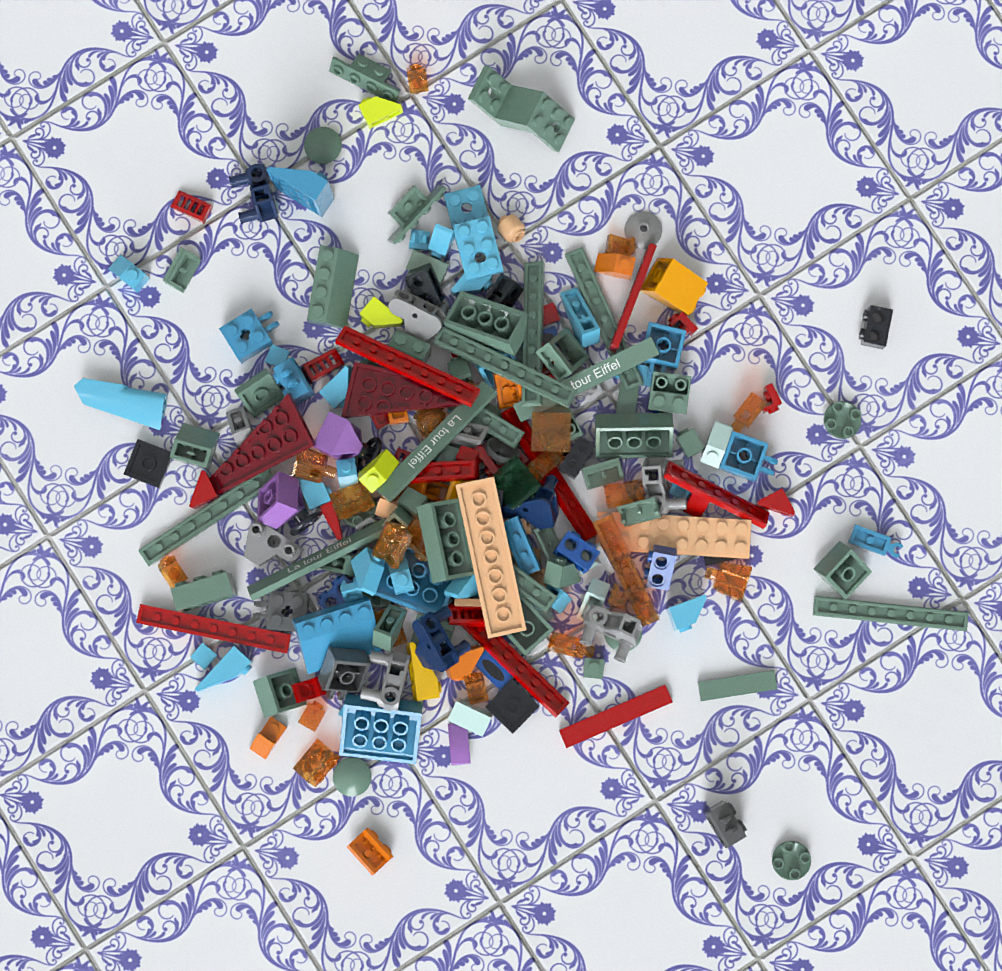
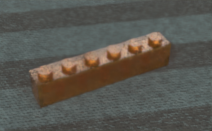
M610 511L593 519V525L637 618L641 620L642 627L660 620L657 607L612 512Z

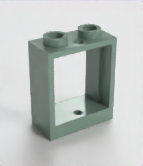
M568 327L536 351V354L555 379L560 382L590 358ZM556 342L563 350V352L566 354V356L570 359V361L573 363L572 366L565 358V356L562 354V352L558 349V347L555 345Z

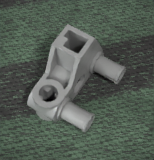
M407 286L404 290H396L392 300L389 302V311L404 319L405 333L424 342L428 341L441 329L450 309L446 302L436 306L413 295L411 288L409 289Z
M665 457L645 458L643 462L642 483L646 499L655 497L662 503L660 507L661 515L668 514L670 510L687 509L686 497L669 499L667 480L663 478L666 464L669 461L685 468L684 459L667 460ZM651 473H658L659 480L654 481Z
M254 522L248 529L244 557L260 567L276 556H280L293 564L300 559L304 549L269 526L260 522ZM274 540H278L277 545L273 544Z
M592 604L584 614L583 624L585 629L579 642L590 647L594 635L598 631L619 641L620 644L614 659L625 663L630 648L636 646L643 629L641 620L626 613L611 612ZM594 614L598 616L597 621H595L593 618Z
M372 650L370 662L385 665L387 671L382 689L378 691L363 687L360 699L377 702L379 707L386 711H398L407 680L411 655L393 651L389 654H384ZM393 697L394 701L388 702L386 698Z

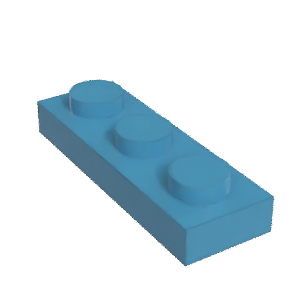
M519 515L505 521L504 526L508 544L519 569L528 575L542 569Z

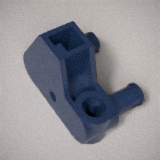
M253 164L246 168L245 173L229 176L231 188L245 184L250 185L255 207L251 210L238 212L241 224L258 220L261 223L279 218L265 164ZM257 172L262 173V175H260V178H256L253 176Z
M548 475L543 486L526 489L525 484L522 482H516L512 493L503 496L502 516L506 519H511L519 515L520 519L524 518L539 530L554 527L559 516L558 502L554 491L558 483L557 477ZM529 494L534 495V498H533V499H530V497L528 498Z
M447 606L442 607L435 613L428 612L412 623L413 630L419 639L415 650L418 659L424 668L438 672H444L459 662L460 656L471 650L467 640H463L456 646H453L442 627L441 622L452 616L451 610Z

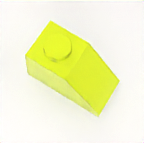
M376 96L373 98L367 97L358 104L359 110L369 129L403 113L401 104Z
M373 297L359 313L362 318L360 321L368 328L370 326L375 329L401 327L404 324L400 317L392 314L389 308L376 297Z
M386 448L358 473V479L373 493L389 478L400 462Z

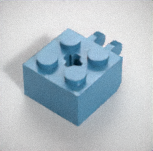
M251 308L219 328L241 364L273 344L268 333L276 329L280 324L278 321H275L265 328L261 324L273 316L272 311L257 318ZM245 333H250L249 339H242Z
M649 322L645 339L652 338L659 355L643 362L650 365L647 378L651 379L654 366L661 367L660 372L664 373L666 369L677 370L686 330ZM661 343H665V347L667 346V349L660 350V347L658 346H660Z
M293 357L273 367L275 373L272 375L277 384L285 388L282 391L284 396L291 393L296 405L315 395Z
M732 431L718 470L755 482L759 472L770 476L774 475L772 469L761 466L763 461L777 465L778 460L765 455L768 443ZM743 452L746 453L745 457H747L748 460L745 459L744 461H742L741 457H739V454L741 455Z

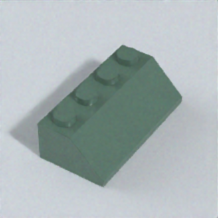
M320 245L307 316L308 323L340 329L347 326L359 255L340 248Z
M460 291L443 323L446 328L479 344L515 356L524 341L528 314Z
M672 413L595 414L596 459L672 457L674 429Z
M458 498L417 506L432 583L474 575Z

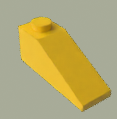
M414 642L406 643L407 655H411L409 674L413 700L420 701L440 698L439 693L442 692L440 681H438L431 669L422 666L415 653L417 647Z

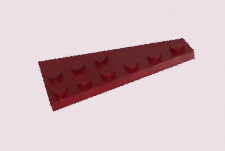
M354 362L341 417H362L462 406L463 404L390 369Z
M291 393L284 397L280 404L272 410L267 418L252 431L240 447L209 478L217 495L316 445Z

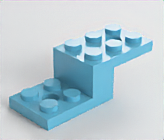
M477 185L444 194L466 281L504 272L481 186ZM470 204L472 210L469 213H464L461 210L462 205ZM478 253H483L486 256V260L479 263L475 260V256Z

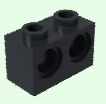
M430 263L410 270L405 276L406 285L409 289L411 288L413 295L433 305L441 304L446 297ZM416 276L421 277L423 282L419 281ZM424 293L429 294L431 298H427Z
M501 273L484 299L512 308L524 289L516 281Z
M870 305L867 310H864L862 321H865L864 328H861L859 332L860 345L882 350L886 347L893 309ZM874 313L879 314L881 322L874 321L872 315ZM869 332H875L878 337L877 340H871Z
M581 436L578 437L558 470L575 480L596 446Z

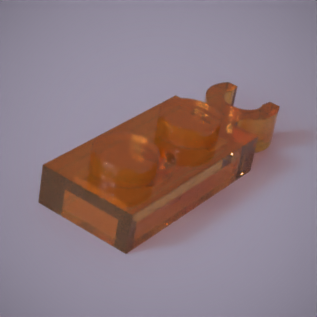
M559 446L551 451L546 449L529 463L527 468L540 481L565 459L564 456L569 453L571 448L569 447L567 450H564Z

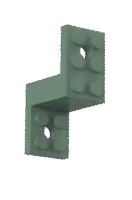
M484 65L468 97V100L500 126L533 133L556 152L560 151L575 121L574 117L543 91L511 85L495 70Z

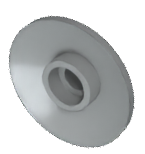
M637 212L630 216L625 224V237L632 246L638 249H647L649 244L656 245L662 235L661 222L652 213ZM641 226H646V227H647V231H646V232H642V231L640 230V227H641Z

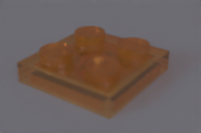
M532 412L531 451L570 452L571 413Z

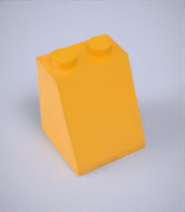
M657 258L647 274L640 291L679 314L683 312L685 315H690L696 309V303L699 298L706 292L708 282L674 258Z

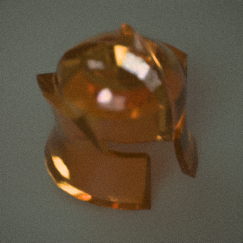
M445 407L418 410L415 413L413 419L416 420L417 429L424 438L446 418V412L442 411Z

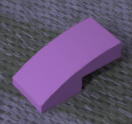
M454 723L448 724L451 765L471 764L468 730Z

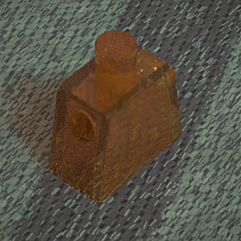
M751 392L733 415L736 418L731 424L733 431L740 433L745 425L749 428L767 402ZM745 410L750 412V416L747 419H743L741 416Z
M307 449L296 455L291 476L321 483L323 476L334 479L337 468L327 465V455Z
M721 562L718 570L707 567L704 578L714 581L713 590L741 603L752 567Z
M552 632L547 651L582 659L583 656L592 658L595 647L581 644L579 642L581 638ZM573 644L576 646L574 651L572 649Z

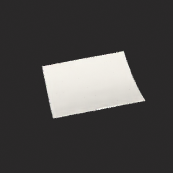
M598 542L595 544L600 551L598 558L609 576L615 570Z

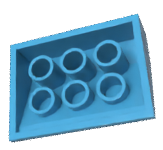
M267 168V173L275 189L320 217L324 216L334 200L331 187L327 181L328 178L320 172L316 174L308 170Z
M389 539L382 557L384 570L375 595L423 614L428 612L435 613L442 607L447 606L451 597L444 595V591L452 580L432 583L426 552ZM405 553L415 590L396 595L386 557Z
M366 596L292 619L307 674L321 670L329 647L365 650L367 655H370L372 650L375 652L381 651V648L372 645L376 620L371 602Z
M346 693L339 756L416 764L423 702L401 700L398 711H386L379 707L377 702L360 699L361 695ZM386 698L388 702L394 701V699Z

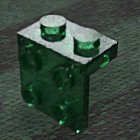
M516 455L491 476L495 479L496 489L503 490V500L511 510L521 506L523 501L536 493L541 486L540 482Z

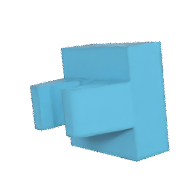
M411 229L409 249L428 252L430 232Z
M356 577L353 578V583L346 584L345 580L342 581L340 588L345 602L364 598L363 592L359 590Z

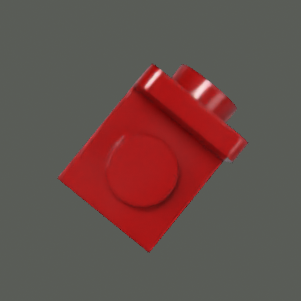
M683 312L679 315L675 313L668 320L670 322L669 327H674L679 323V328L686 330V335L692 336L698 330V327Z
M773 384L766 385L762 393L766 402H770L771 405L763 408L762 412L763 414L768 412L770 415L780 410L779 406L782 402Z

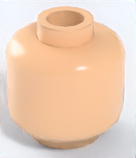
M504 215L499 219L497 231L507 242H518L524 237L525 224L516 215Z

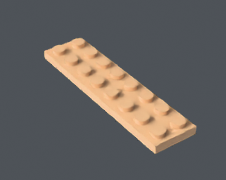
M490 477L457 484L455 486L487 637L493 638L525 631L526 625L495 479Z
M597 511L596 529L599 534L596 535L595 544L599 542L603 551L649 553V550L653 551L655 544L676 548L677 555L749 559L751 520L662 515L661 518L624 527L621 523V515L618 512Z

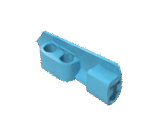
M82 378L74 385L84 405L157 430L161 429V421L164 419L167 405V394Z

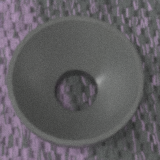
M490 437L486 443V452L497 465L511 464L520 455L518 446L513 449L495 437Z

